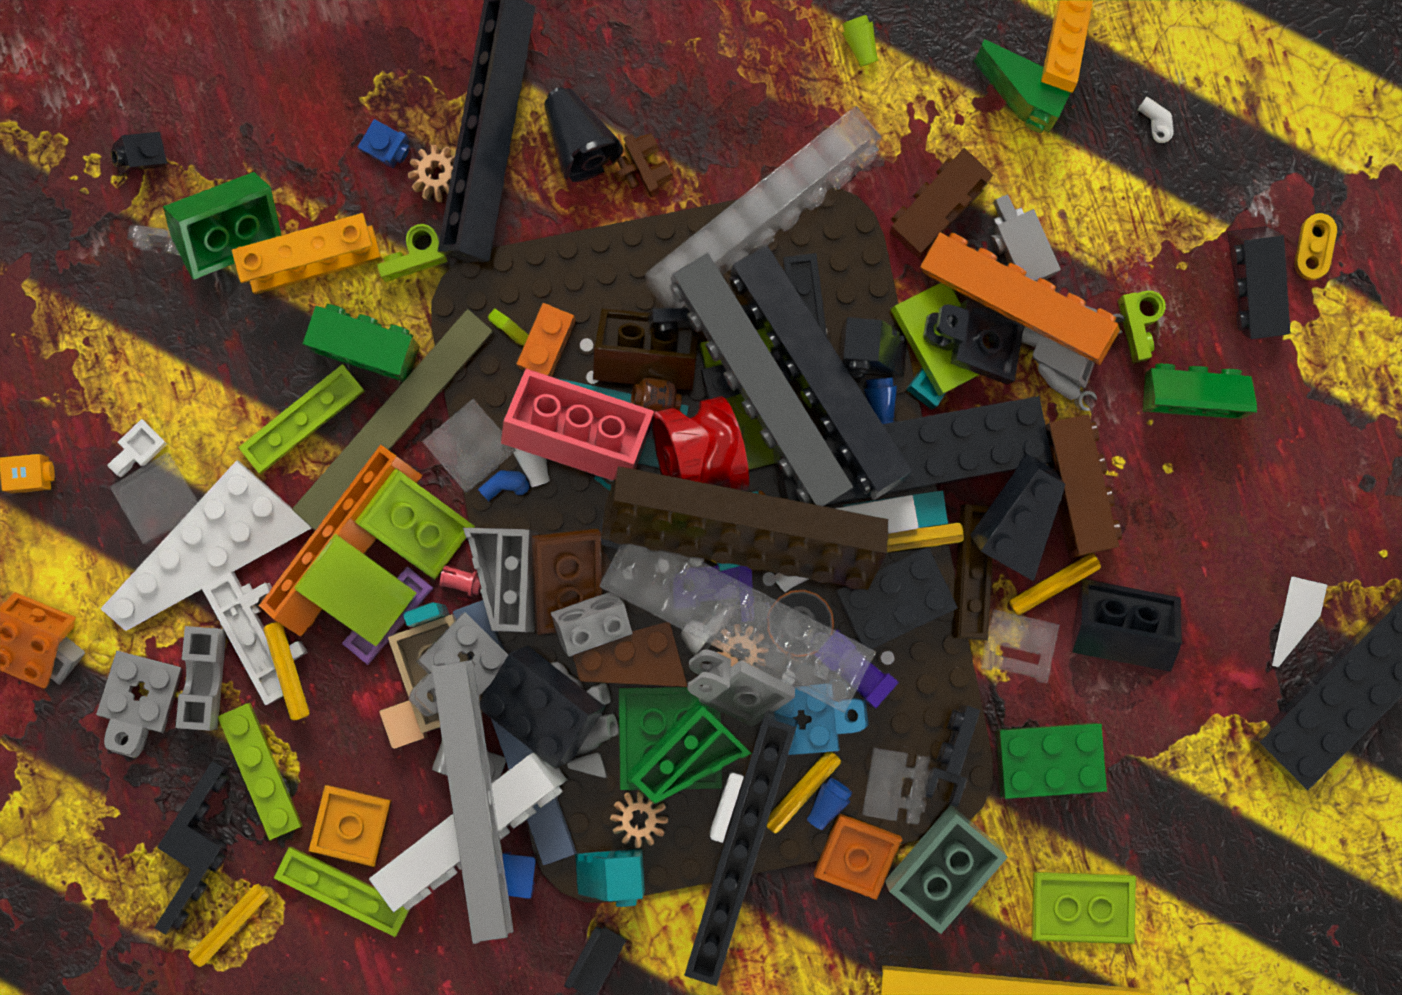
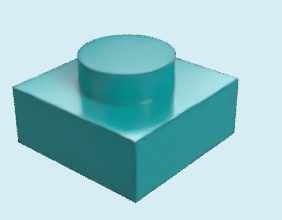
M923 367L906 389L931 410L936 408L945 396V394L938 396Z

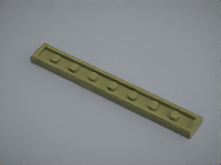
M467 309L292 510L316 530L380 444L390 451L494 331Z

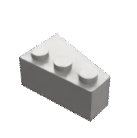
M463 528L473 555V565L477 570L482 588L480 590L491 630L535 633L532 536L539 535V532L525 529Z

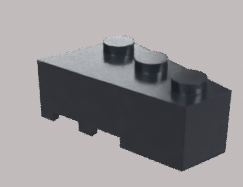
M1267 226L1227 231L1234 275V291L1239 311L1236 313L1239 331H1242V334L1250 339L1291 334L1284 235Z
M847 317L841 331L839 358L852 378L862 379L865 378V374L904 377L907 339L905 336H900L899 331L892 330V327L882 320Z
M1027 454L970 534L979 550L1034 581L1066 484L1053 468Z

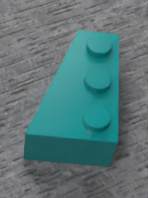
M642 849L575 854L579 895L604 901H615L616 907L635 906L638 902L637 899H643L645 881Z

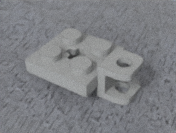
M466 612L462 613L416 661L428 674L412 689L409 701L426 717L438 713L431 665L460 662V658L457 656L459 652L464 655L469 653L474 663L479 696L491 684L508 656ZM428 692L433 696V702L428 699Z
M702 650L689 660V668L699 676L688 682V691L698 697L699 702L751 727L763 720L766 711L773 713L795 698V686L742 660L731 667V659L711 650ZM709 661L712 664H703L701 662Z
M116 651L96 714L99 717L110 719L104 738V744L108 750L136 758L141 754L145 746L149 730L164 734L183 672L181 667ZM139 683H145L144 688L149 691L147 697L141 696L139 701H135V695L131 693L132 688L138 687ZM128 736V742L122 745V739Z

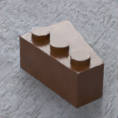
M965 148L953 160L949 158L936 171L938 176L931 184L925 182L913 195L916 200L908 209L902 206L891 218L894 224L890 229V233L918 259L935 242L940 232L943 233L986 189L993 177V174Z
M670 621L632 631L633 634L573 655L580 681L688 687Z

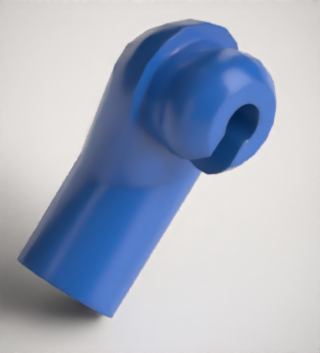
M501 470L478 490L489 502L502 490H513L516 495H523L529 490L530 484L526 480V476L519 471Z

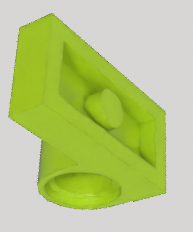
M417 224L411 227L406 235V245L409 254L403 256L402 252H398L384 257V262L377 264L381 278L388 282L448 262L445 254L437 252L440 239L434 229L425 224ZM422 235H428L432 239L431 245L425 250L415 248L417 238Z
M1155 291L1126 294L1117 300L1120 313L1125 318L1123 325L1133 364L1147 361L1152 357L1151 352L1154 351L1153 337L1150 332H1146L1145 327L1159 320L1166 309L1163 297ZM1141 301H1147L1153 305V316H1145L1141 313L1139 307Z

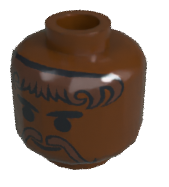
M644 378L640 384L634 385L630 403L653 410L654 413L670 408L680 411L682 397L680 394H676L673 382Z

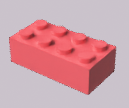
M525 369L503 421L501 444L613 481L618 466L636 469L650 432L654 411Z

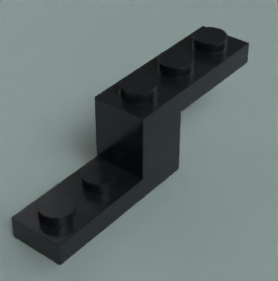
M220 760L211 762L157 847L191 869L154 927L165 935L174 929L179 931L190 915L186 911L192 900L199 901L208 887V884L204 881L211 871L216 873L227 857L223 854L227 845L194 824L195 821L200 823L211 807L207 802L214 792L217 794L221 792L229 779V776L225 774L230 766Z

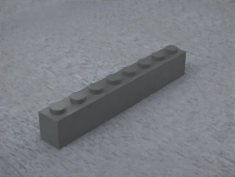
M709 253L704 254L674 272L670 278L673 284L669 285L673 296L678 303L684 301L691 312L687 315L691 325L696 332L702 330L709 341L705 344L709 354L715 362L718 360L722 362L726 369L723 375L733 391L739 390L745 400L741 404L751 420L756 418L763 429L759 433L769 449L774 447L781 459L777 461L780 469L788 479L793 477L799 489L796 490V494L800 501L824 506L853 488Z

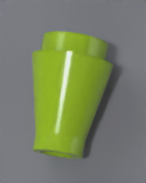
M867 15L843 23L844 32H842V35L856 56L860 67L878 61L873 22H869Z

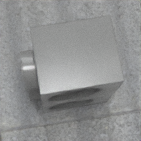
M615 591L551 612L559 643L568 657L633 634L625 605Z

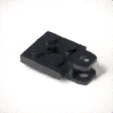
M967 299L961 303L960 307L947 304L939 308V313L929 314L926 317L923 338L929 344L949 351L953 349L950 364L1009 385L1015 381L1024 326L984 305ZM935 324L937 325L936 330L940 335H937L933 330ZM986 335L989 337V342L993 344V347L989 349L985 347L982 338Z
M960 705L958 710H952L947 729L952 730L948 743L942 742L937 755V761L941 762L940 769L931 766L923 792L924 797L932 798L938 778L954 783L949 805L958 807L967 778L960 776L979 717V709Z

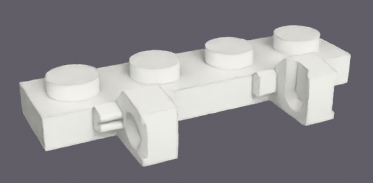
M229 572L202 587V590L264 704L269 705L282 698L283 693L264 634V626L257 614L261 612L258 604L263 601L272 589L270 583H264L255 589H252L250 584L242 587L235 573ZM297 641L289 646L293 660L308 653L302 641Z

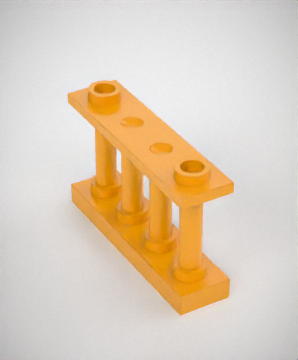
M363 213L232 249L240 282L250 281L252 292L255 295L382 259L374 227L372 225L367 226Z

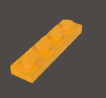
M1057 0L1041 82L1073 93L1078 83L1092 0Z

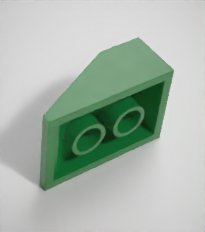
M984 39L974 63L1020 120L1025 121L1024 125L1027 128L1038 133H1042L1043 130L1049 133L1058 120L1071 92L1041 82L1043 66Z

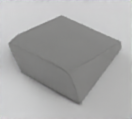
M67 637L59 643L50 677L59 685L66 679L85 654L84 650Z
M599 752L575 758L567 763L569 769L603 778L608 777L602 754Z

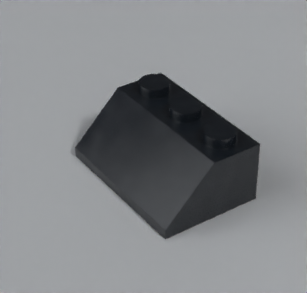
M1082 579L1072 629V653L1171 672L1182 644L1181 597Z

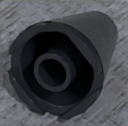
M558 87L549 92L544 102V108L563 177L566 180L570 177L572 182L586 181L605 172L602 166L610 160L614 165L623 154V146L619 139L572 89Z

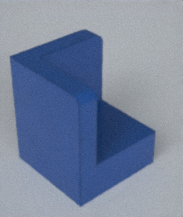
M504 851L502 856L508 896L531 899L534 891L535 882H533L536 859Z

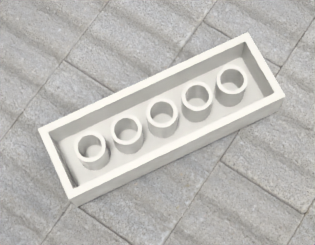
M536 753L528 755L492 783L500 840L510 833L507 828L508 825H511L514 829L537 812L533 807L534 805L538 804L541 808L563 792L560 785L567 781L559 768H553ZM454 815L449 816L369 878L393 912L402 906L408 911L431 894V891L428 889L429 886L435 890L458 873L454 868L455 866L460 870L462 869Z

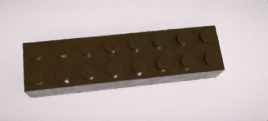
M618 466L605 504L601 539L609 540L616 544L646 547L652 551L661 550L677 553L684 557L713 560L720 564L729 563L745 566L752 570L781 573L788 577L797 576L813 579L819 583L828 582L844 585L851 589L868 590L887 555L889 519Z

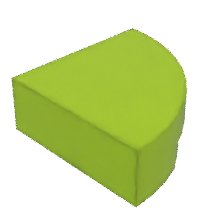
M494 308L488 316L489 321L498 329L503 330L513 341L524 346L529 335L510 318Z

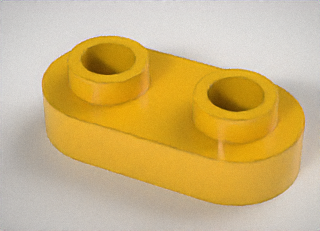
M1323 213L1314 214L1302 224L1294 266L1298 275L1306 280L1319 279L1330 268L1337 226L1329 215ZM1313 227H1318L1321 229V237H1316L1313 235ZM1307 259H1312L1315 261V269H1309L1307 267Z

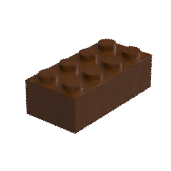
M1087 414L1046 424L1053 460L1048 466L1053 468L1066 484L1058 506V512L1069 558L1119 547L1118 540H1122V531L1119 521L1113 520L1110 508L1115 506L1111 487L1105 486L1103 474L1107 473V466L1104 455L1098 454L1095 441H1099V431L1096 422H1091L1090 416Z

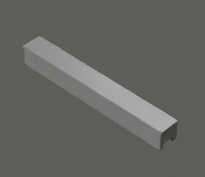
M473 660L449 664L438 663L431 665L472 942L477 944L480 941L507 938L508 933H513L514 930Z

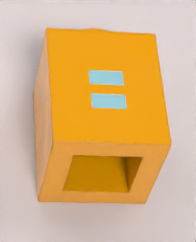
M33 454L0 458L2 491L22 493L51 490L50 481H54L55 471L52 461H49L48 456Z

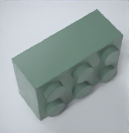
M950 805L885 882L890 893L942 934L1008 856L999 844Z

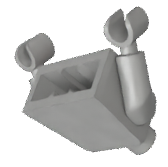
M1085 306V307H1087V308H1089V309H1091V310L1097 312V309H1094V308ZM1114 314L1116 322L1125 321L1123 315ZM1025 327L1022 334V343L1036 347L1033 359L1039 364L1038 371L1053 390L1069 400L1074 399V404L1078 409L1090 411L1089 408L1083 405L1082 399L1085 395H1088L1091 399L1097 400V396L1091 391H1080V387L1086 388L1095 363Z

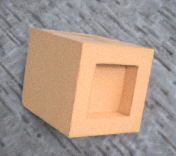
M410 701L379 711L392 748L395 749L428 737L427 732L421 733Z

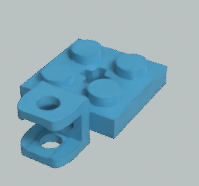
M833 683L795 686V698L773 712L793 719V717L798 716V710H804L805 715L812 718V722L807 723L804 730L800 729L799 724H797L788 755L839 751L838 734L859 732L868 726L866 701L859 698L835 700ZM850 709H854L858 713L856 721L849 720L847 714Z

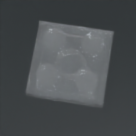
M474 399L422 441L466 493L516 451L513 447L501 444L502 431Z

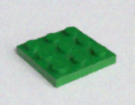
M688 687L619 688L620 790H640L629 779L627 773L699 701L698 697L688 691ZM703 704L721 722V712ZM722 769L693 782L692 785L685 789L722 788Z

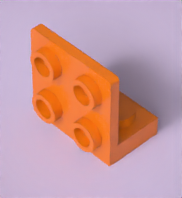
M14 592L0 607V671L41 688H46L50 682L59 643L74 628L76 617Z

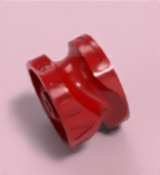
M723 396L700 401L697 415L691 418L675 408L654 413L652 420L653 439L661 475L748 492L749 470L743 438L735 414L729 402Z

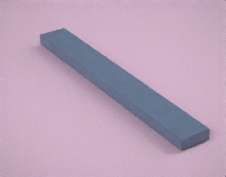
M483 600L453 611L456 619L466 612L504 650L498 631L491 630ZM488 687L482 692L483 696L487 691ZM491 718L509 770L528 755L534 753ZM554 798L541 808L538 804L534 805L533 807L537 812L528 818L527 821L543 865L576 854L577 851L558 798Z

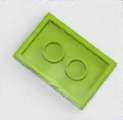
M942 283L890 309L938 396L980 375L950 364L953 349L949 351L929 344L923 338L926 317L929 314L939 313V308L947 304L957 307L961 306L952 288ZM935 324L933 330L937 335H940L936 330L937 325Z
M397 468L394 469L355 521L360 527L434 580L466 539L463 528L475 527Z
M336 533L294 587L296 591L374 646L379 644L417 594L412 588Z
M1033 872L1032 940L1135 944L1136 876Z

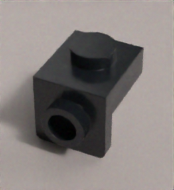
M160 132L122 135L113 144L111 160L113 165L118 168L120 176H127L132 170L159 168L167 164Z

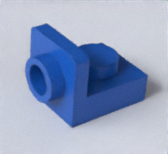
M374 119L358 145V149L394 169L397 162L402 163L406 159L410 151V146L408 145L410 140L405 133L397 132Z

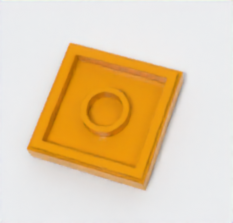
M325 785L309 851L375 867L392 800Z

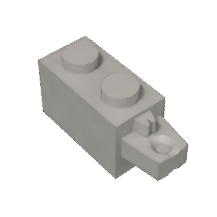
M1008 194L995 199L993 204L999 217L993 220L995 235L992 236V241L998 254L1003 253L1008 264L1013 263L1027 271L1025 276L1036 282L1038 278L1048 279L1055 276L1061 269L1035 210L1033 209L1026 213L1023 212L1022 208L1015 210Z

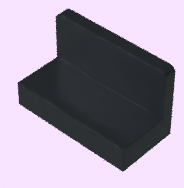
M598 922L566 979L564 987L567 989L573 987L585 995H597L627 938Z

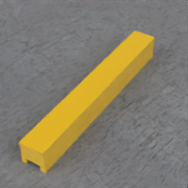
M882 966L883 975L880 995H1155V993L1148 989L894 966Z

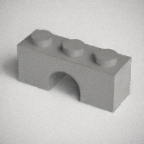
M185 626L182 660L186 662V681L182 694L178 696L176 728L218 730L226 632L224 629Z

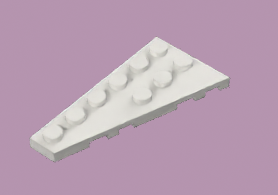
M237 460L101 607V610L127 631L201 590L202 587L225 574L241 568L312 527Z

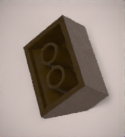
M609 308L601 309L594 347L593 380L609 383L640 384L644 378H654L673 382L676 390L693 391L699 332H692L691 327L678 328V332L663 334L658 332V328L649 329L648 315L650 313Z

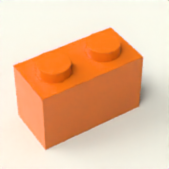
M543 303L518 359V368L523 371L529 369L552 377L576 323L574 315Z

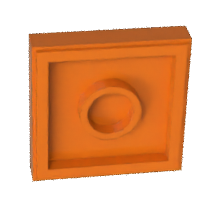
M839 813L813 873L814 877L877 900L902 838L900 835Z

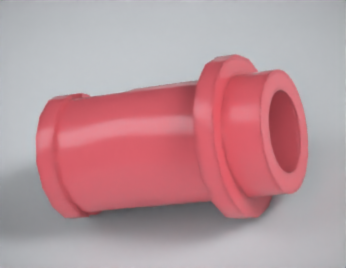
M444 566L440 577L439 585L441 587L445 586L468 592L467 594L470 597L474 594L480 595V589L482 588L477 571L474 570L473 573Z

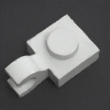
M141 419L118 441L124 450L107 466L122 478L132 468L135 461L144 467L167 443Z

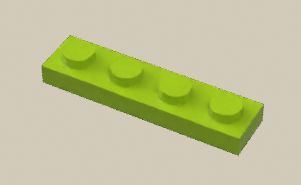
M342 364L238 448L256 471L262 474L364 393L365 390Z
M251 703L218 716L269 840L302 827L303 825Z
M293 847L288 848L274 879L393 937L397 936L409 912L403 906L393 912L375 887Z

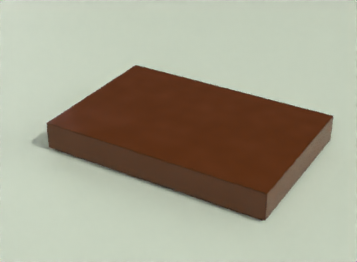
M599 529L532 536L535 631L537 635L556 633L551 612L603 595L601 532Z

